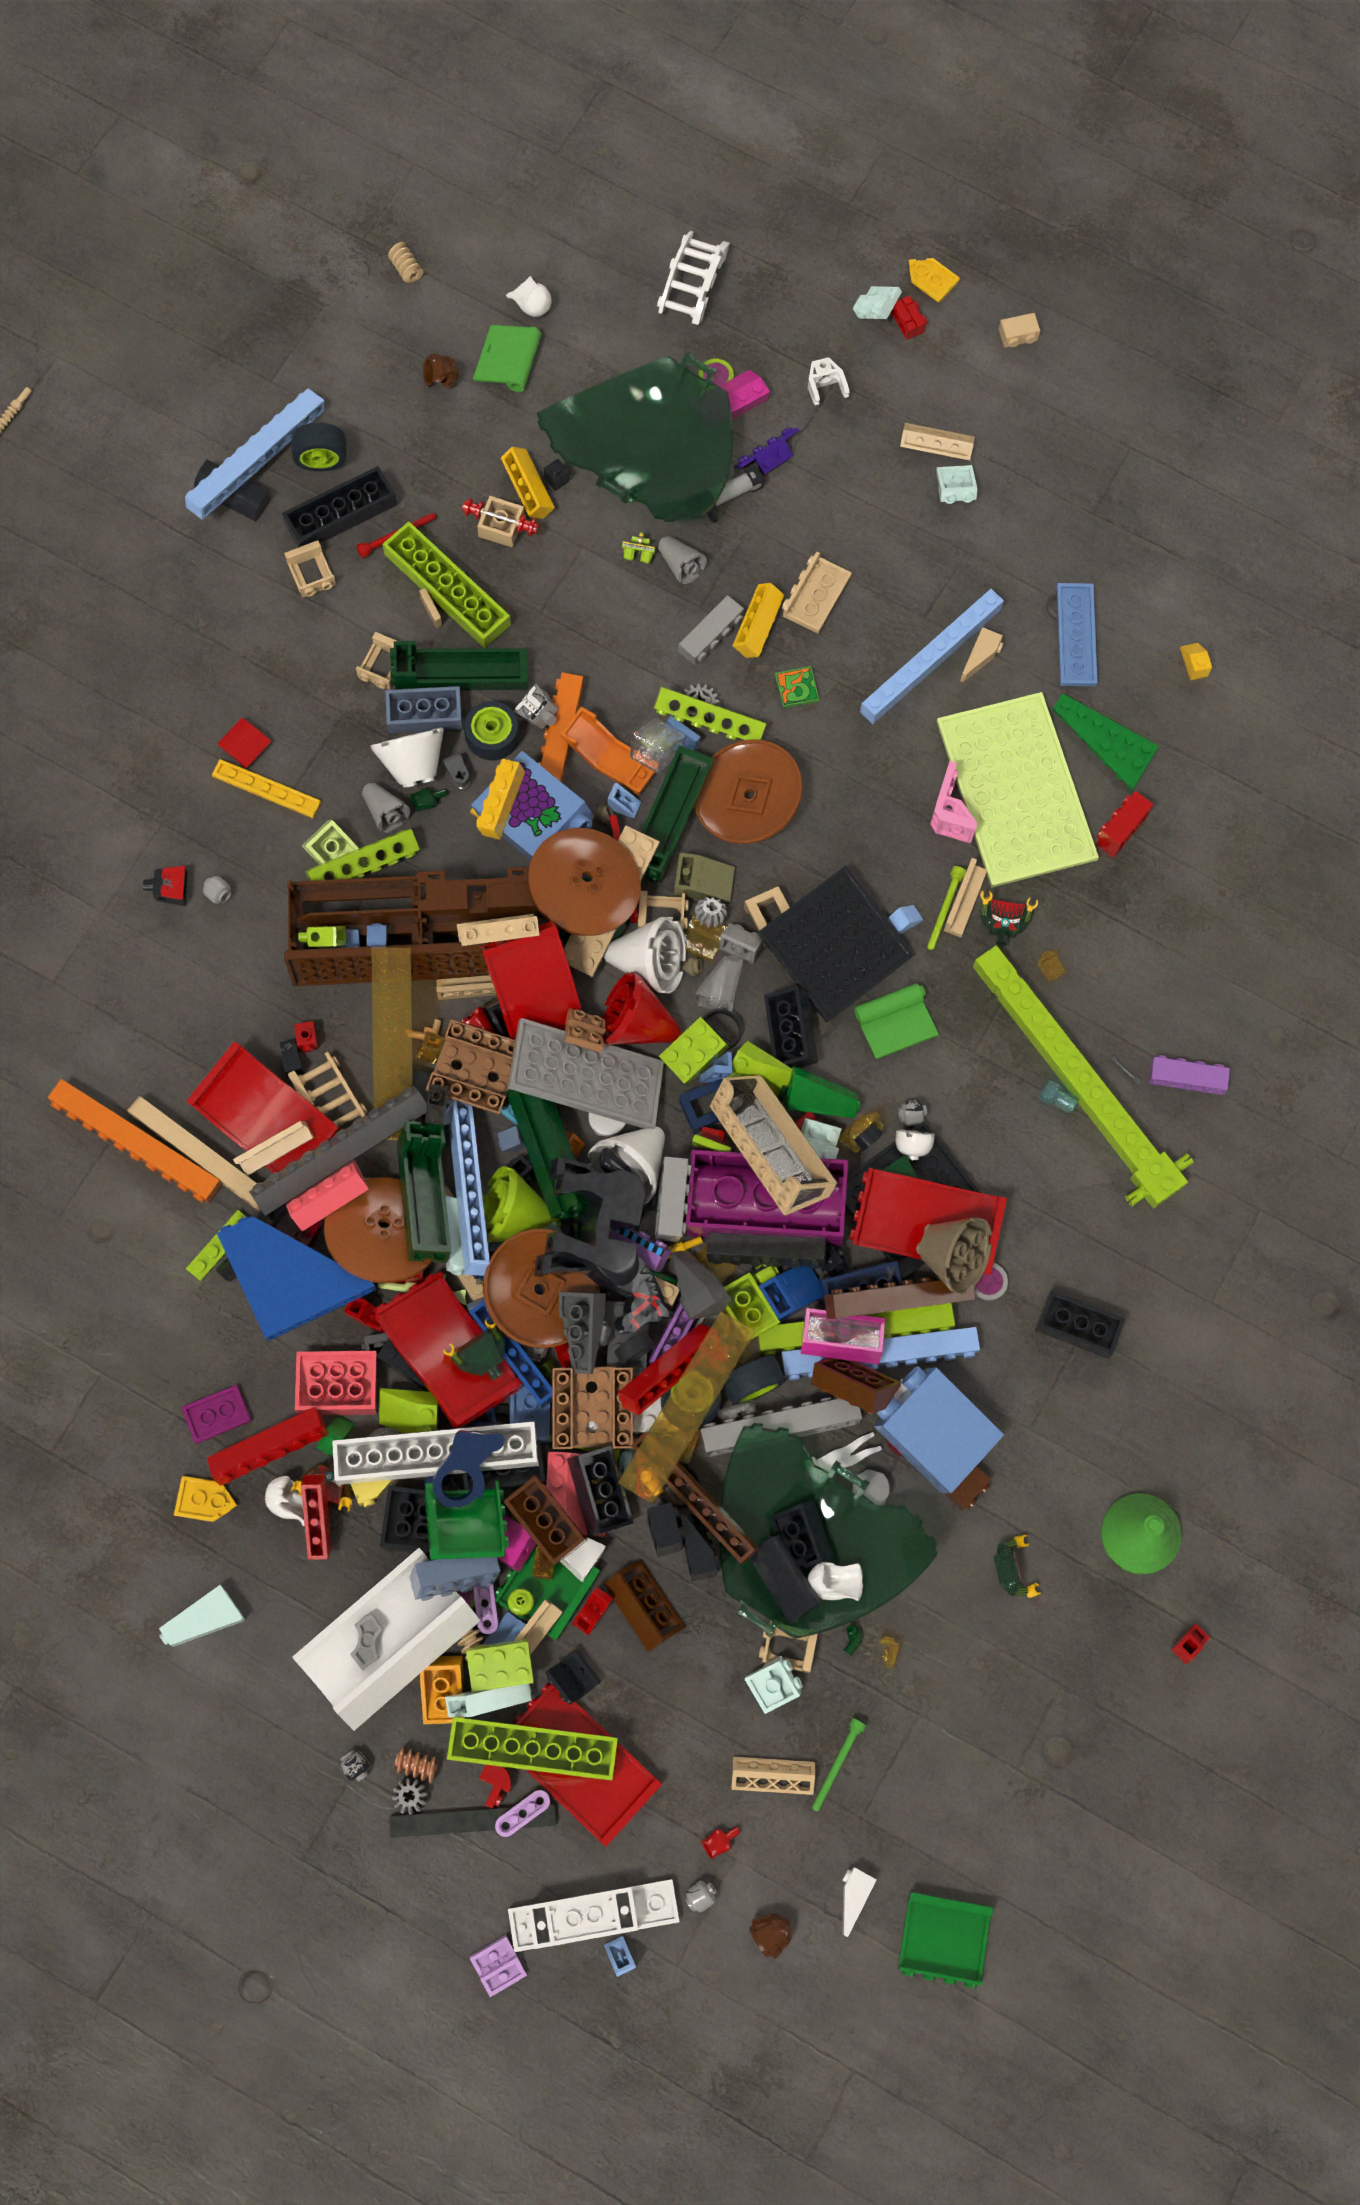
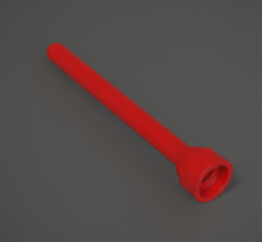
M431 513L411 524L419 528L435 520L436 514ZM399 529L371 543L362 542L356 545L360 557L363 559L369 556V553L372 552L371 550L381 546Z

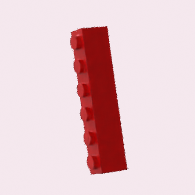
M701 1323L618 1392L622 1407L637 1415L644 1412L721 1346L717 1330Z
M313 1407L207 1457L212 1478L220 1486L227 1484L240 1476L284 1457L286 1454L320 1440L328 1435L323 1416L316 1407Z

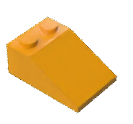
M463 1655L439 1656L420 1673L423 1724L452 1723L453 1717H448L445 1697L464 1693Z

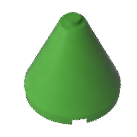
M1137 1493L1122 1497L1109 1508L1102 1520L1101 1541L1106 1554L1121 1569L1133 1574H1151L1165 1568L1176 1557L1181 1545V1526L1175 1512L1167 1503L1153 1495Z

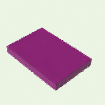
M238 1385L181 1407L196 1445L252 1422Z

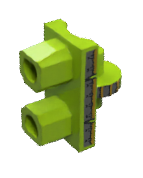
M640 532L639 537L632 536L631 541L638 542V544L623 541L624 559L634 560L636 551L641 552L640 562L650 564L656 549L655 547L642 545V543L649 544L650 539L644 538L643 532Z

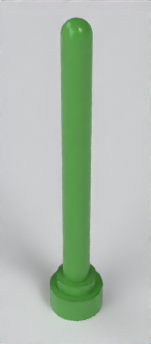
M854 1718L849 1723L850 1727L848 1730L850 1732L812 1806L814 1811L820 1810L857 1735H860L861 1732L863 1733L867 1726Z

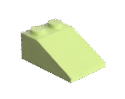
M328 820L302 845L319 864L359 849L333 820ZM361 857L359 859V865L361 867H365L367 865V859L365 857ZM348 864L342 866V873L346 875L350 872ZM327 871L333 877L332 872Z

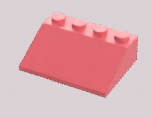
M353 1159L289 1200L286 1207L292 1219L301 1231H304L366 1192L369 1188L356 1160Z
M297 1352L296 1414L298 1415L316 1407L321 1415H377V1352Z
M548 1452V1490L585 1537H605V1533L588 1536L567 1458L580 1454Z

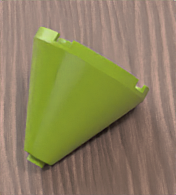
M502 1166L493 1174L487 1184L491 1186L487 1196L482 1194L487 1243L506 1241L510 1237L526 1230L544 1229L553 1222L559 1228L561 1227L559 1218L550 1217L544 1200L514 1169Z

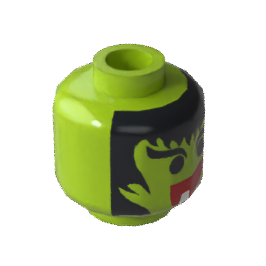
M770 1265L751 1267V1275L758 1286L779 1275L777 1267Z

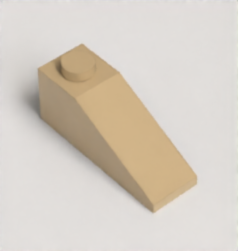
M982 627L962 673L961 682H965L993 660L996 652H1001L1004 644L1001 642L1003 635Z

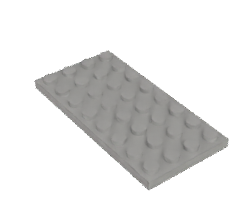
M521 1018L518 1021L508 1089L640 1128L655 1129L664 1061L607 1045L606 1043H603L604 1047L601 1053L565 1042V1031Z

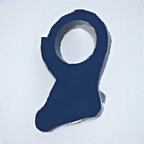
M459 1430L456 1432L452 1451L442 1462L433 1477V1492L437 1500L444 1506L449 1508L463 1507L470 1504L476 1497L481 1499L485 1489V1481L480 1464L494 1451L503 1447L505 1439L499 1432L484 1433L476 1430ZM462 1470L471 1476L473 1485L466 1495L451 1497L442 1490V1480L451 1471Z

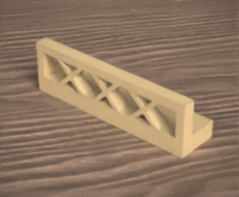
M905 423L900 447L970 460L975 437Z
M974 858L970 861L944 928L945 932L958 937H962L987 873L986 869L976 866L977 860Z
M490 975L437 980L438 1000L496 995Z
M299 1121L233 1160L235 1164H240L245 1175L249 1176L314 1139V1136L306 1121Z
M548 1599L544 1600L515 1640L528 1639L531 1655L562 1615L563 1611Z
M733 1757L731 1790L813 1795L815 1762ZM745 1777L748 1781L746 1783H736V1778ZM762 1778L767 1779L769 1782L759 1784L757 1781ZM787 1780L789 1784L781 1786L777 1782ZM809 1781L810 1787H800L798 1783Z

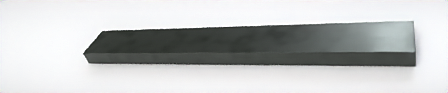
M555 1804L549 1805L545 1811L522 1828L556 1826ZM512 1808L390 1816V1838L496 1830L495 1824L497 1819ZM520 1810L519 1816L521 1818L526 1817V1810ZM508 1822L502 1824L503 1830L510 1828Z

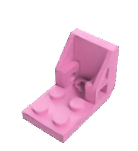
M949 761L930 825L937 834L971 844L978 823L961 800L950 797L958 770L955 769L957 763Z

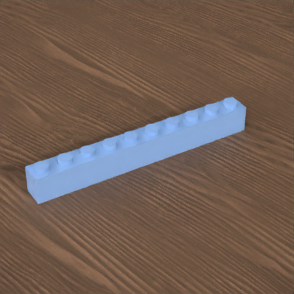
M309 388L300 393L292 403L286 405L281 413L276 414L256 435L251 436L247 443L240 446L231 457H227L222 465L215 468L206 479H202L197 487L186 494V508L202 520L289 444L292 441V434L296 428L312 423L325 412L324 400Z
M992 589L986 592L862 702L860 713L874 724L999 613L1004 600Z
M450 1099L447 1111L465 1275L484 1276L490 1261L473 1108L471 1105Z
M976 1327L886 1338L883 1339L880 1364L858 1363L877 1370L879 1369L878 1366L886 1365V1368L898 1367V1364L901 1363L911 1366L916 1365L917 1361L924 1360L925 1363H933L939 1358H944L945 1361L954 1360L956 1356L963 1355L964 1358H972L980 1351ZM801 1350L782 1352L781 1362L784 1379L789 1378V1381L801 1379L800 1376L812 1378L814 1363L827 1357L801 1354Z

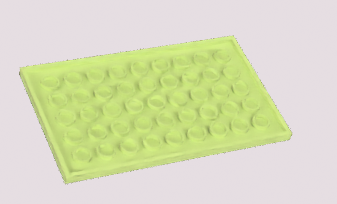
M1042 692L937 718L938 728L949 761L957 763L955 767L958 770L956 782L963 803L978 823L974 837L984 867L987 870L991 888L1098 860L1099 857Z

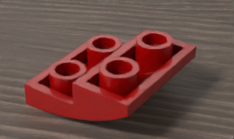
M241 718L217 745L246 769L271 741L252 724Z

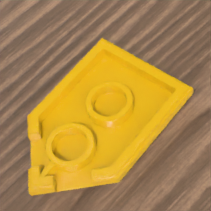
M934 258L918 261L916 259L909 260L911 283L938 303L960 281V277Z
M182 1476L174 1516L215 1522L235 1508L237 1504L224 1485L220 1486L216 1481Z

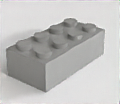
M664 1157L661 1163L654 1240L678 1242L683 1237V1234H685L686 1223L683 1222V1218L687 1215L688 1203L684 1202L689 1194V1184H686V1180H688V1176L690 1177L691 1165H688V1159Z

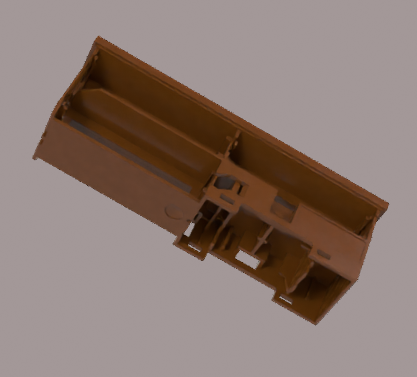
M508 867L507 878L445 880V870L418 871L417 876L293 882L288 880V950L284 952V960L293 986L488 976L490 974L480 946L488 943L462 946L461 942L433 944V936L458 935L457 924L482 921L487 918L534 914V916H537L538 926L548 923L549 921L541 914L532 900L528 887L529 867ZM512 872H524V875H512ZM428 876H440V879H428ZM422 884H426V894H425V896H424V891H423V885H422ZM467 886H486V892H468ZM411 898V908L320 912L304 915V903ZM378 923L387 926L388 939L412 937V945L304 950V942H299L298 933L299 931H307V927L346 925V929L359 928L360 940H367V926Z

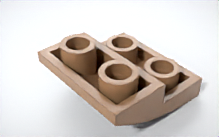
M569 1008L565 1025V1042L601 1053L604 1047L605 1019L597 1015L586 1014L581 1010Z

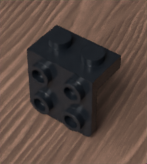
M577 1649L545 1672L548 1681L560 1692L562 1700L570 1705L584 1697L601 1683V1680Z

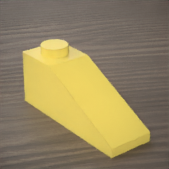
M395 1480L353 1483L351 1486L359 1506L369 1507L376 1503L375 1500L379 1499Z

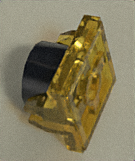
M876 1111L863 1113L839 1135L838 1140L841 1143H845L854 1153L859 1150L860 1152L866 1150L882 1135L881 1130L884 1128V1125L878 1118L880 1115Z

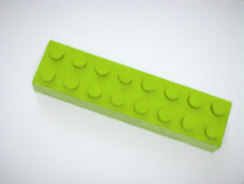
M409 521L382 544L384 555L421 590L427 589L431 599L484 649L511 626L510 615Z
M453 1717L447 1760L612 1781L618 1738Z

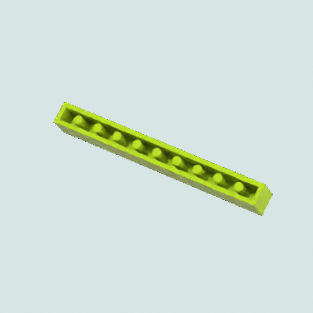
M952 1303L863 1315L885 1318L884 1339L935 1331H948L955 1327ZM804 1322L776 1325L757 1336L759 1353L765 1356H774L776 1352L801 1349Z

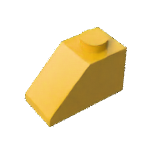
M1199 643L1181 646L1180 650L1190 680L1208 677L1212 665L1207 650Z

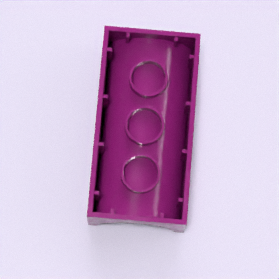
M692 1150L686 1216L687 1237L701 1236V1238H708L709 1232L826 1238L827 1245L832 1244L834 1247H843L848 1160L820 1158L837 1182L831 1195L812 1205L784 1215L742 1153ZM764 1155L779 1178L798 1171L789 1156ZM802 1176L796 1177L801 1185L807 1184ZM812 1189L801 1190L792 1206H796L807 1199L815 1198L816 1195Z

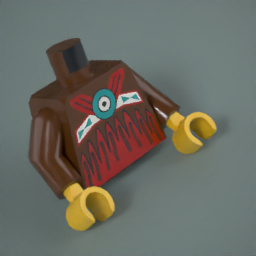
M332 1457L329 1458L327 1466L318 1464L316 1468H311L301 1475L298 1481L294 1482L290 1490L291 1492L298 1490V1496H301V1483L305 1475H325L328 1506L339 1510L343 1506L347 1507L348 1511L351 1509L350 1485H338L335 1482L334 1458Z

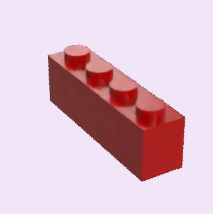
M305 1475L301 1483L307 1557L308 1560L328 1559L332 1550L326 1476Z

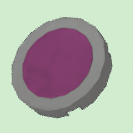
M993 1263L991 1275L983 1274L974 1286L975 1296L984 1301H994L1002 1297L1008 1286V1278L1004 1269L998 1264Z

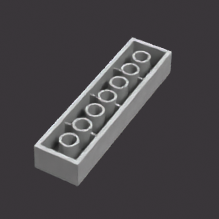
M829 1397L821 1399V1403L817 1404L812 1402L802 1403L799 1408L793 1409V1406L781 1408L782 1411L774 1413V1410L762 1412V1416L758 1417L751 1414L742 1417L743 1420L739 1421L728 1419L723 1421L721 1425H715V1423L706 1424L700 1430L704 1457H713L859 1425L862 1419L859 1407L851 1406L845 1400H832Z

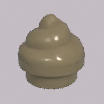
M609 805L599 806L595 812L594 819L601 823H609V816L613 815L611 807Z
M696 957L689 958L682 969L691 976H697L702 973V961Z

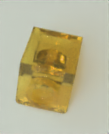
M1048 950L1042 953L1037 963L1048 982L1066 973L1057 958V950L1052 952Z
M884 1636L883 1639L878 1640L877 1644L889 1647L888 1650H884L882 1662H885V1668L893 1669L899 1643H895L893 1638Z

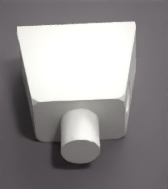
M587 1538L588 1541L560 1561L581 1582H584L606 1548L605 1545L590 1538Z

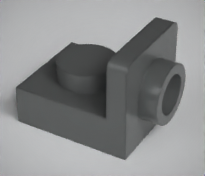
M386 1333L365 1336L364 1343H361L362 1351H371V1347H374V1349L383 1348L388 1340V1336Z

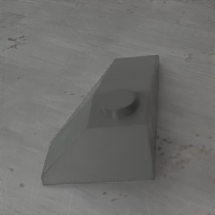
M688 1250L672 1253L673 1269L678 1278L677 1287L681 1292V1305L689 1319L722 1314L731 1301L723 1285Z
M559 1292L558 1312L563 1320L565 1328L563 1332L564 1336H567L569 1344L568 1352L573 1373L593 1374L605 1316L606 1293Z

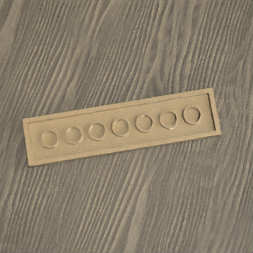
M625 826L618 842L626 848L634 859L639 871L640 880H642L660 842ZM617 929L597 936L571 934L564 948L569 967L593 978Z

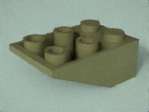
M680 853L674 895L682 896V893H685V897L704 899L705 896L711 899L714 896L715 900L721 899V902L730 903L735 867L700 855Z

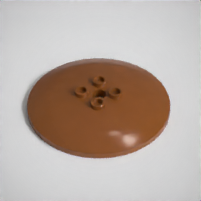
M743 740L722 748L711 757L714 758V765L695 806V811L700 822L712 835L733 844H752L774 836L792 820L801 802L803 782L795 760L786 750L769 741ZM748 792L755 793L751 799L746 798Z
M571 828L551 835L537 848L528 869V887L537 909L549 922L553 921L556 927L572 934L597 936L609 933L629 919L639 901L641 880L634 859L617 840L600 831L588 828ZM582 875H589L591 877V881H584L582 879Z
M386 1177L365 1179L369 1190L325 1217L324 1237L330 1254L343 1269L360 1279L377 1283L399 1282L419 1274L431 1263V1259H425L424 1262L408 1261L399 1179ZM387 1222L389 1227L381 1228L379 1223Z
M549 1229L526 1230L504 1241L491 1256L490 1264L486 1267L483 1279L485 1305L493 1322L512 1340L533 1348H551L568 1342L567 1336H564L563 1332L565 1330L563 1320L558 1312L559 1292L599 1293L600 1289L599 1285L581 1273L564 1275L549 1273L541 1277L534 1276L537 1256L545 1254L547 1234L555 1232ZM536 1284L543 1286L544 1292L542 1295H538L535 1292Z

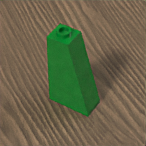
M792 1068L785 1098L788 1110L855 1118L856 1112H859L860 1100H858L855 1092L800 1068Z

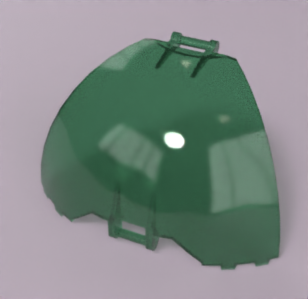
M690 352L685 354L681 363L669 356L661 358L585 389L537 412L539 418L537 423L541 431L546 432L551 441L550 447L554 453H558L566 464L569 463L575 467L594 472L599 477L596 486L608 490L619 497L625 504L633 499L645 504L654 516V519L673 522L676 520L689 521L704 516L719 500L729 476L733 451V423L728 392L713 383L718 370L697 360ZM689 364L707 374L706 379L688 370ZM612 482V483L615 484L616 486H618V487H620L621 489H623L625 492L621 491L620 489L616 488L615 486H613V485L610 484V483Z
M753 1423L751 1426L743 1427L731 1454L721 1498L722 1509L759 1546L776 1536L770 1516L799 1504L814 1501L834 1559L826 1562L837 1566L859 1563L863 1574V1589L859 1601L851 1598L839 1600L820 1599L821 1604L802 1621L789 1624L752 1561L749 1559L746 1563L741 1564L719 1541L725 1592L742 1604L736 1613L737 1616L740 1618L744 1617L765 1631V1635L771 1637L776 1628L795 1639L815 1635L848 1624L883 1606L903 1592L929 1567L938 1555L935 1549L937 1543L932 1535L929 1537L923 1529V1521L918 1514L913 1516L905 1505L903 1507L875 1505L863 1495L870 1484L869 1481L866 1479L862 1480L842 1467L841 1463L837 1460L829 1472L815 1465L801 1440L802 1438L789 1434V1429L779 1427L777 1430L763 1428L761 1423ZM836 1472L860 1487L856 1494L832 1479ZM813 1567L802 1570L807 1580ZM750 1606L771 1620V1625L748 1611L747 1608Z

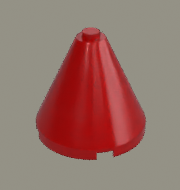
M631 972V974L626 973L617 981L604 1005L608 1006L605 1016L600 1015L602 1019H605L606 1028L603 1034V1043L607 1045L673 1043L681 1036L679 1024L640 975Z

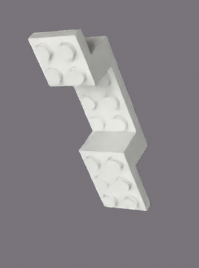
M672 1879L508 1909L514 1952L679 1922Z

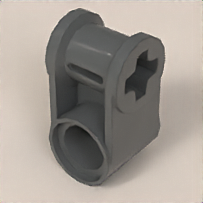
M456 753L443 759L445 769L455 787L459 790L468 789L471 781L461 754Z

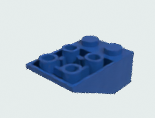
M800 1266L799 1268H792L758 1286L780 1322L822 1298L818 1278L812 1268Z

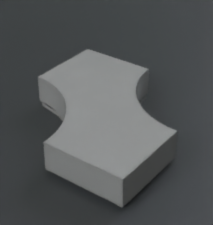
M372 1612L354 1624L358 1631V1643L350 1655L362 1671L379 1658L375 1649V1642L378 1634L384 1629Z

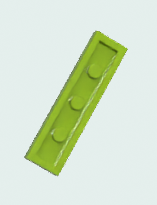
M237 1210L224 1226H233L246 1216ZM217 1234L186 1268L200 1282L208 1276L226 1255Z

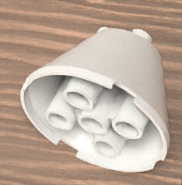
M442 727L370 746L396 781L403 785V787L417 785L416 781L419 780L421 783L434 781L444 730Z

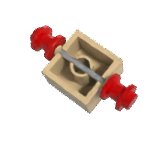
M489 496L485 508L484 502L475 504L472 498H469L468 501L465 500L463 503L462 511H464L465 516L474 514L475 519H480L477 526L478 537L513 547L518 533L524 530L528 532V536L532 537L533 534L538 532L539 524L537 519L533 518L532 521L526 520L524 506Z

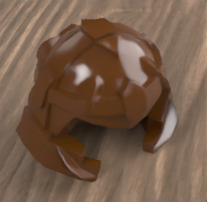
M434 353L430 354L424 361L423 378L428 387H431L434 382L442 383V386L449 388L458 379L459 369L455 365L454 359Z
M769 1913L763 1917L760 1916L752 1919V1926L749 1927V1931L765 1957L777 1959L792 1939V1924L789 1919L777 1913Z

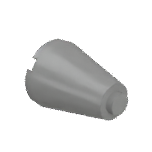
M671 536L663 537L659 542V551L680 583L689 584L698 578V572L700 569L704 570L707 563L706 557L701 552Z
M368 783L364 786L362 796L377 828L381 832L385 831V833H391L399 829L403 825V819L405 817L408 819L410 815L408 805L376 783Z

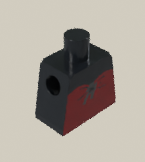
M177 866L156 869L154 871V880H143V891H153L156 901L186 906L188 879L186 867Z

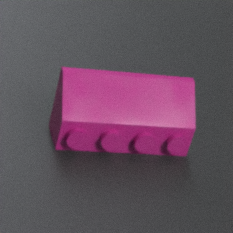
M748 370L689 402V405L706 432L709 433L767 401L770 391L760 376Z

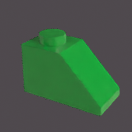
M336 1416L327 1427L328 1435L322 1437L316 1447L317 1450L333 1458V1441L348 1439L355 1424Z

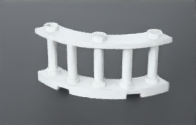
M689 231L682 238L676 258L671 260V271L663 297H659L657 307H660L658 313L661 314L666 310V307L689 314L693 317L692 323L699 325L703 320L708 302L706 294L709 288L713 287L717 277L716 269H720L726 260L730 243L723 241L717 246L692 239L693 231ZM690 246L712 252V254L710 255L704 252L691 249ZM685 255L708 261L710 267L704 270L681 262ZM678 269L702 276L705 279L703 286L698 288L675 281ZM672 287L699 297L696 307L691 308L669 301Z

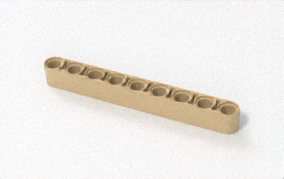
M139 1096L127 1110L133 1118L200 1168L219 1179L224 1186L261 1212L249 1193L253 1186L257 1184L255 1181Z

